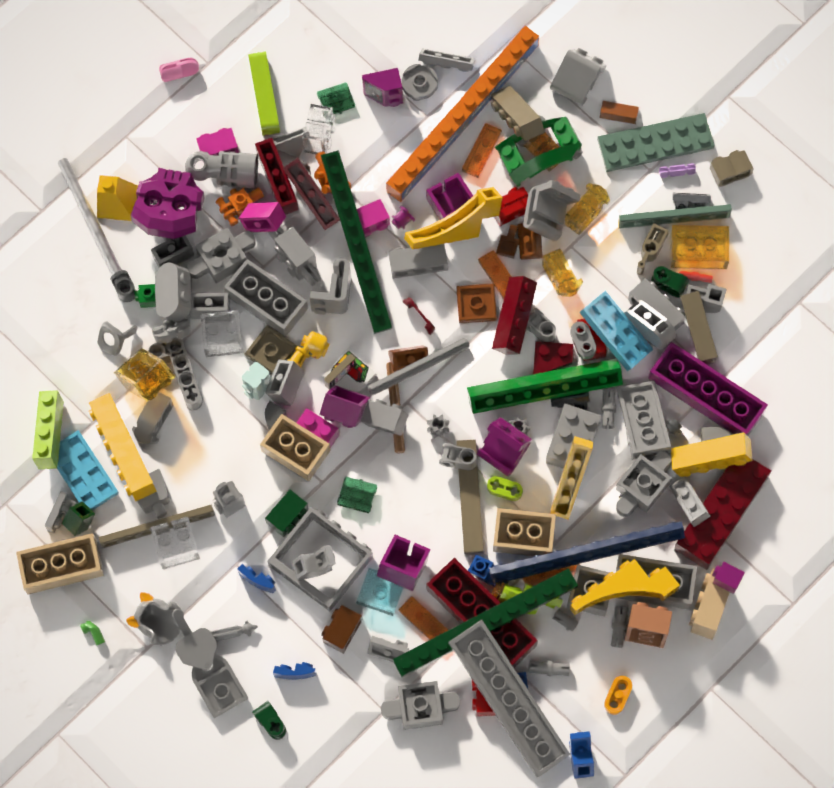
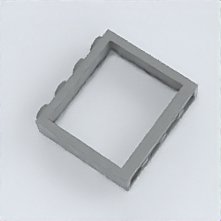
M310 507L267 562L269 567L330 612L373 559V552H371L372 549L367 544H361L356 541L357 537L349 531L346 533L340 529L341 525L335 520H328L323 511ZM313 520L363 557L331 599L305 579L297 580L295 572L280 561Z

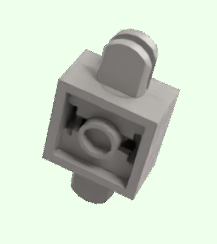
M293 226L285 232L281 227L276 232H268L275 241L274 249L277 252L275 254L280 263L287 265V271L292 277H296L299 281L305 278L311 287L315 285L314 280L316 282L321 281V277L316 271L315 253Z
M227 227L195 245L199 257L187 264L190 276L193 279H199L209 273L214 282L218 283L236 273L247 259L244 253L256 245L254 234L250 231H244L233 237Z
M660 451L650 461L640 454L618 481L616 491L622 494V496L616 503V511L620 516H630L637 507L647 513L670 485L672 477L665 473L671 465V458L668 453Z
M438 681L398 686L399 699L384 701L381 705V714L386 720L402 718L403 730L443 725L442 713L458 710L460 697L456 692L439 693Z

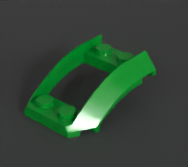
M566 116L542 121L544 129L551 127L561 147L544 152L525 162L516 144L522 138L520 136L517 137L515 133L494 147L501 156L509 172L508 175L517 187L521 186L520 183L528 177L531 179L551 166L568 160L570 162L574 160L573 156L577 150H580L582 143Z

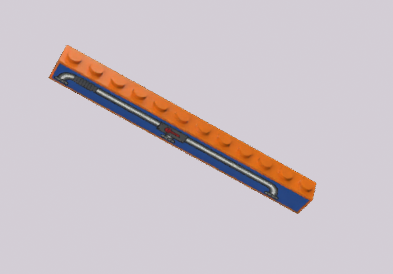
M527 26L521 29L386 182V192L399 202L405 199L492 100L491 94L499 91L539 46L540 36Z

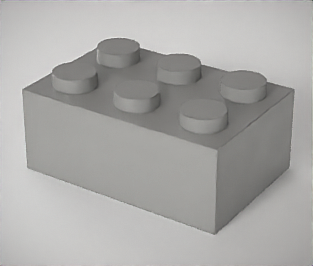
M564 404L546 455V463L564 469L574 436L594 442L600 425L601 415Z

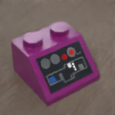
M398 68L362 75V87L365 96L384 107H396L403 104V87Z

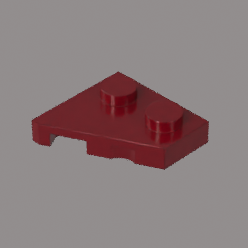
M535 341L533 374L557 370L560 367L564 368L572 364L573 344Z

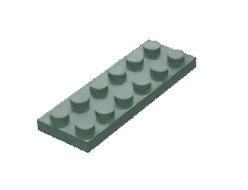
M705 113L597 136L606 172L711 150L715 146Z

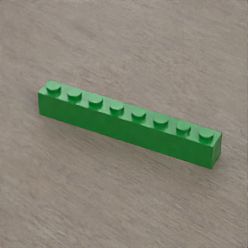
M617 358L471 386L467 387V394L472 414L620 386L623 385L621 366Z

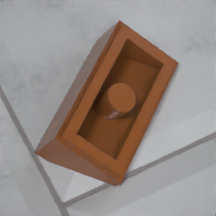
M603 100L599 118L636 124L639 107Z
M523 223L517 224L520 259L543 258L541 235L525 228Z
M420 345L389 350L388 355L393 371H398L428 356V347Z

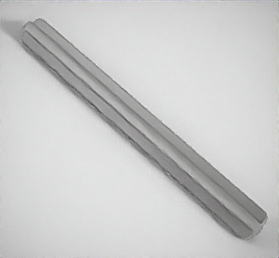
M465 338L458 340L370 384L368 390L370 394L376 395L468 349L470 344Z

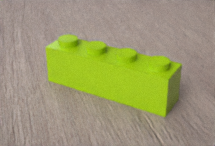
M58 390L39 391L32 455L38 470L57 469L64 405Z

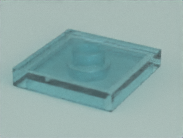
M368 568L356 604L394 616L403 587L377 577L378 570Z

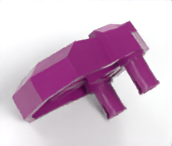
M158 168V172L152 177L139 181L136 191L137 200L131 213V220L135 225L148 235L176 239L196 232L197 212L202 211L205 196L204 191L196 185L191 173Z

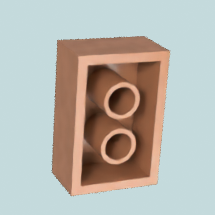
M642 602L632 604L624 641L664 648L669 633L672 611H668V608L657 606L656 608L648 607V604Z

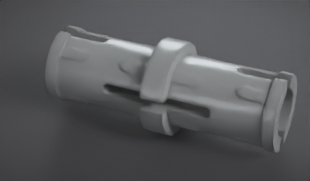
M608 389L603 390L604 398L603 406L601 407L603 412L602 428L607 429L609 421V429H614L616 391L610 389L609 397Z
M616 606L615 619L611 627L613 634L610 645L616 647L618 639V648H622L624 632L627 630L626 618L628 608L623 606L621 614V606Z
M550 660L548 662L530 661L529 673L547 674L550 677L551 675L569 676L570 664L552 663Z

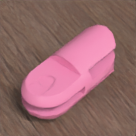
M192 57L159 66L161 79L164 82L192 76L199 70L198 61Z

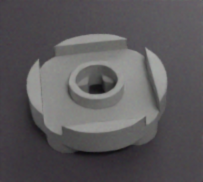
M413 64L404 71L402 77L403 91L414 101L431 97L438 89V76L435 70L428 65ZM416 79L424 80L423 84L417 85Z
M167 319L162 322L163 325L152 329L153 337L157 343L172 342L174 337H178V340L191 333L188 319L179 322Z

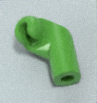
M86 621V623L80 625L84 634L91 633L96 646L106 642L100 628L91 621Z

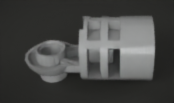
M196 151L186 159L185 171L191 173L196 181L216 178L217 186L227 185L228 187L238 186L240 188L255 189L258 178L259 159L258 154L220 151L218 156H213L204 151ZM198 161L204 162V166L201 169L195 168V164Z

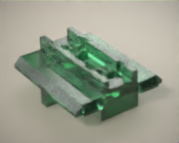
M346 82L319 90L316 93L326 117L337 113L342 114L343 111L355 108L356 104Z
M346 476L337 505L369 514L377 492V484Z

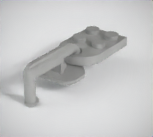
M175 609L172 612V617L184 635L176 643L175 651L183 664L192 666V681L215 719L249 697L228 661L222 656L215 654L217 642L210 630L199 628L192 632L184 618V612L181 609Z

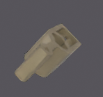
M653 223L642 245V260L638 262L637 274L642 275L646 263L652 262L657 258L668 237L669 230Z

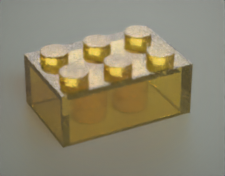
M672 225L670 233L671 268H728L729 226Z
M143 348L113 372L128 391L146 402L154 399L158 392L169 386L176 377L162 359Z

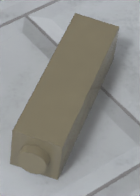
M696 291L681 295V303L697 358L707 365L715 362L714 359L718 358L700 293Z

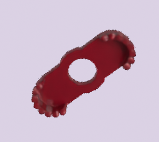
M410 297L404 299L402 302L409 309L414 307L427 324L424 328L429 335L433 334L436 330L435 326L419 310L417 304Z

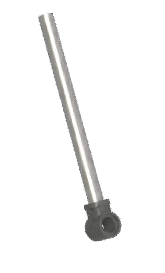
M60 159L57 164L112 274L110 280L119 299L123 302L133 301L136 290L128 272L122 270L68 159ZM130 288L128 292H122L123 289Z

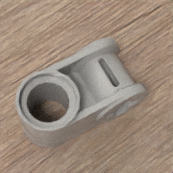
M534 308L532 310L533 313L529 316L526 329L533 333L541 342H554L556 339V326L539 309ZM549 330L552 333L550 335H545L543 332Z
M450 443L443 444L442 448L444 451L442 459L439 460L440 465L464 470H472L476 467L477 456L473 449ZM467 456L473 458L471 462H465L463 459Z

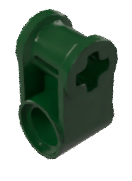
M664 266L655 268L651 277V281L657 285L658 289L675 298H680L689 283V279L685 275L676 273Z
M268 700L252 711L255 718L265 728L271 738L280 740L286 735V727ZM277 726L280 731L276 732L273 727Z

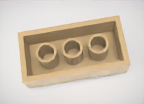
M93 533L16 552L23 589L27 595L104 576L97 541Z

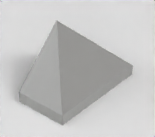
M303 127L274 138L273 141L277 150L297 158L300 157L310 134Z

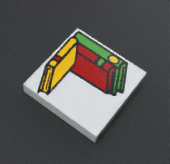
M348 349L323 375V379L349 354H352L356 358V365L335 385L360 393L377 373Z

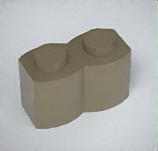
M735 150L727 157H716L712 160L709 168L718 187L751 176L754 171L745 150Z

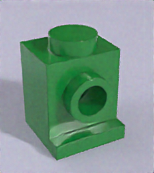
M155 284L138 285V290H135V301L139 302L141 308L156 307Z

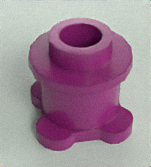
M400 206L401 210L395 216H391L393 218L391 222L398 230L400 228L404 230L411 220L414 222L416 219L405 207Z

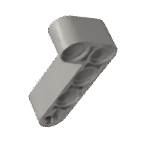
M174 337L172 342L152 344L148 350L152 363L163 365L172 362L187 408L190 410L199 409L203 403L182 339L178 340V337ZM174 346H180V349L177 351L171 350ZM155 352H162V355L159 357L153 356ZM181 362L186 363L183 368H179L177 365ZM186 379L192 380L189 385L183 384ZM193 392L195 401L191 400L189 393Z

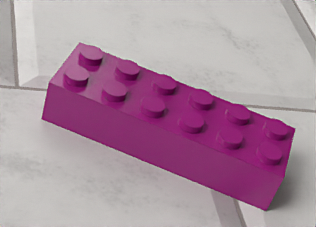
M670 342L649 372V380L655 381V384L733 435L745 433L749 436L768 407L767 403L673 342Z

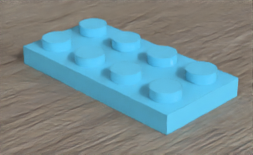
M606 290L579 312L627 372L654 350Z
M79 430L60 441L57 470L79 503L83 501L91 510H94L119 494V491Z

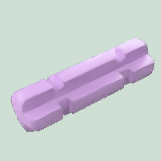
M693 163L687 164V166L683 164L673 165L670 168H667V166L659 168L661 178H666L668 175L675 177L684 176L686 173L688 175L696 173V167Z

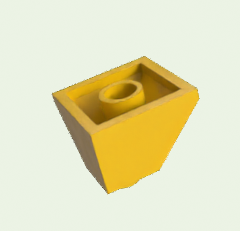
M99 175L97 218L132 221L131 213L137 200L136 191L138 185L120 177Z

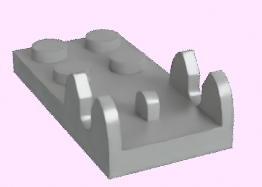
M655 381L617 387V394L626 427L627 443L630 444L631 459H636L640 454L648 455L660 451L671 453V443Z

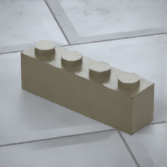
M511 86L491 94L493 101L491 102L492 109L495 113H499L500 118L506 121L510 129L513 128L517 137L520 136L526 142L545 132L540 116Z

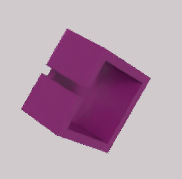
M459 173L444 180V192L441 182L426 190V199L439 220L452 214L473 197V194Z
M334 385L325 393L319 415L324 416L325 420L331 422H341L347 428H356L361 422L367 402L371 397Z
M394 534L379 564L377 577L413 591L428 562L431 549L414 543L411 556L407 554L411 541Z

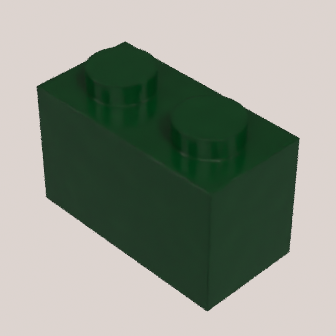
M290 489L265 517L266 524L282 537H285L309 509L308 503Z

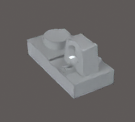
M60 491L44 525L47 531L55 533L56 529L61 527L63 521L62 514L67 513L70 507L77 504L63 491Z
M372 636L367 654L393 662L392 659L406 653L410 648H407V642L398 639L395 643H391V641Z

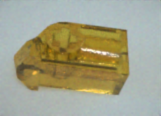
M588 183L586 185L588 191L565 215V225L578 235L600 214L603 204L608 205L610 203L607 190L600 185Z
M559 248L543 255L542 266L556 294L562 297L576 295L583 284L582 278L576 279L562 250Z

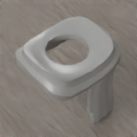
M105 321L99 330L97 344L108 354L117 356L122 350L124 340L137 333V326L134 325L122 333L111 323ZM105 333H110L113 336L114 345H108L105 342Z

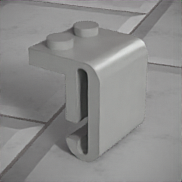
M578 47V49H569L550 85V89L583 106L588 99L586 96L589 90H592L600 72H604L607 65L603 63V59L597 56L592 58L587 55L588 52Z
M555 180L534 186L528 194L523 226L549 240L557 241L562 235V231L556 229L557 224H564L567 205L579 202L581 194L575 192L572 188L561 185Z
M339 258L333 263L334 273L331 276L329 293L310 291L312 312L319 315L326 313L344 314L347 312L352 280L350 263L347 259ZM343 275L342 288H341V296L338 298V294H339V282H338V280H340L341 276Z

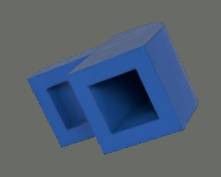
M590 731L570 733L569 751L574 779L594 777Z

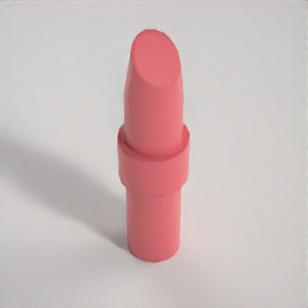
M679 272L691 281L712 283L713 276L699 274V272Z

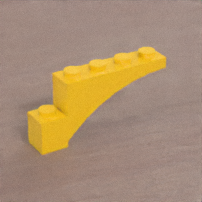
M494 187L479 189L470 200L452 214L429 226L406 232L404 239L412 249H420L477 238L480 234L482 219L499 216L502 196Z
M635 559L631 562L627 560L620 565V570L616 573L610 572L603 578L604 581L599 585L595 583L587 589L588 593L583 596L581 594L576 596L571 601L570 610L574 615H577L597 603L626 596L655 597L664 601L678 591L680 585L666 567L661 570L659 568L655 569L649 574V578Z

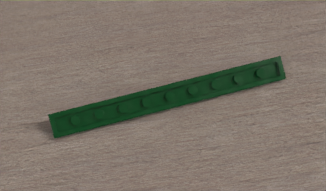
M337 150L321 155L322 163L373 332L377 334L391 330V321L340 152Z
M568 568L392 659L401 678H404L454 652L448 642L478 621L482 620L491 633L578 587V584Z

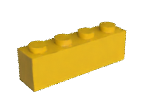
M739 433L671 448L672 470L678 476L688 477L693 473H707L712 469H726L731 465H744L746 462L753 461L751 439L745 433Z
M574 436L551 505L550 514H556L557 517L569 520L593 449L592 441Z

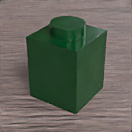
M82 501L69 508L61 524L74 536H77L88 530L95 513Z

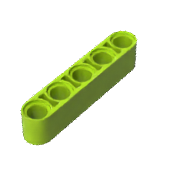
M266 51L248 54L262 136L281 133Z

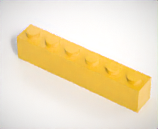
M110 393L89 402L91 410L88 412L92 420H97L98 422L96 428L99 435H104L106 438L103 440L106 450H111L113 453L110 455L114 466L118 465L120 468L117 470L121 481L126 480L127 485L124 487L128 496L133 495L135 501H138L157 492Z

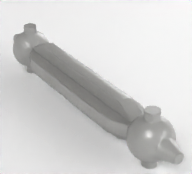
M247 620L244 621L245 624L243 626L234 625L210 632L217 642L239 637L243 633L250 637L252 636L251 633L258 626L249 623Z

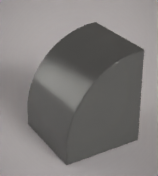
M272 401L268 402L264 412L266 425L269 430L281 414L287 417L286 410Z

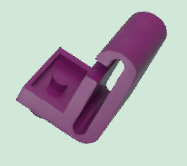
M500 417L490 423L487 428L490 432L483 442L484 446L478 450L476 455L509 477L532 443V439Z

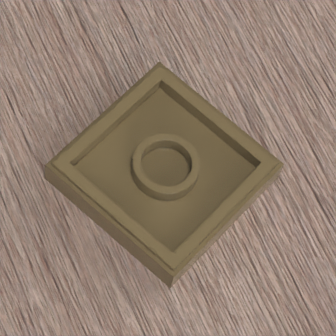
M266 325L244 355L251 361L258 362L270 374H273L278 359H289L295 352L297 345Z

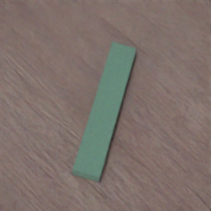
M731 204L623 214L618 217V228L652 226L653 223L662 225L724 219L730 217L732 208Z

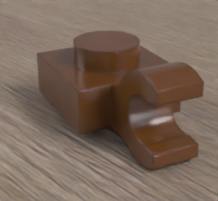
M510 224L507 236L501 234L496 254L512 259L515 258L519 245V239L515 238L518 226Z

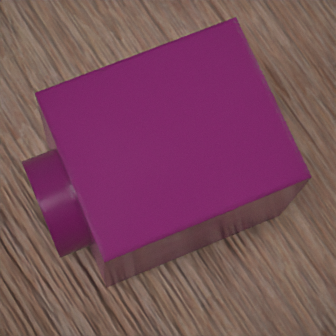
M723 561L721 567L717 565L712 574L715 577L713 584L735 594L745 572Z

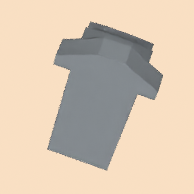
M156 390L153 391L138 417L137 427L133 426L132 428L137 441L143 444H158L159 438L156 436L174 406L170 397Z

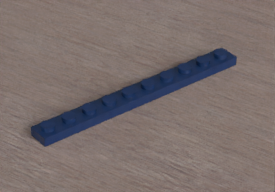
M682 521L671 522L660 527H651L647 530L631 532L623 536H614L602 541H593L586 545L573 546L572 548L556 550L549 554L536 555L532 558L516 560L512 563L499 564L489 568L492 582L495 585L684 539V527Z

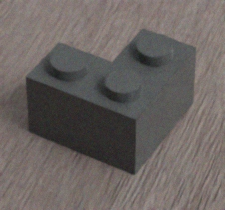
M186 235L176 239L163 237L165 242L150 249L158 268L165 263L178 265L195 256L193 247Z

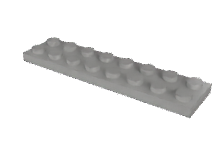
M482 620L448 642L536 777H540L571 755Z

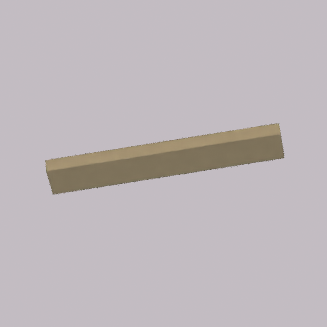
M476 439L457 440V446L471 448L477 454ZM467 456L463 460L465 462H471L473 458L471 456ZM477 464L472 470L458 468L464 554L484 552Z
M211 504L98 538L102 548H106L210 518L215 513Z

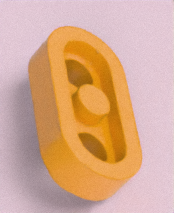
M618 676L614 679L604 702V708L609 714L617 715L623 711L632 690V681L628 677ZM620 684L625 685L626 689L620 690L618 686ZM616 702L618 707L612 708L610 704Z

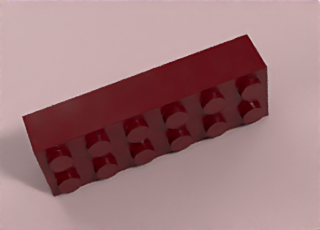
M753 458V461L746 462L744 465H731L725 469L703 502L710 517L695 527L690 522L684 530L685 538L678 540L675 544L674 550L705 570L709 569L770 477L772 470Z
M455 557L426 583V590L460 624L500 604ZM517 619L491 632L513 668L538 645V640Z

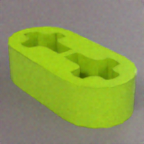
M498 476L491 477L487 482V490L494 496L510 501H518L522 497L523 488L517 482ZM495 482H498L499 486L503 487L504 489L497 487L496 490H493V486L491 484H495ZM517 488L519 494L516 493L515 496H512L509 490Z

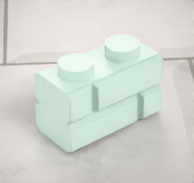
M254 362L249 367V371L247 370L242 375V387L245 389L243 393L250 399L260 400L264 392H266L270 382V374L258 362Z

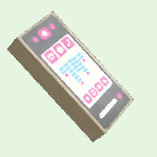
M349 354L324 378L325 387L329 390L356 365V358L352 354Z

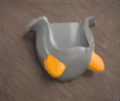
M141 592V603L137 606L134 616L126 619L127 624L133 628H138L144 635L152 637L150 640L151 644L160 646L169 644L180 633V628L173 619L172 612L175 609H181V607L173 601L168 605L164 600L154 598L149 593Z

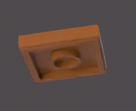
M494 284L456 286L459 324L497 321Z

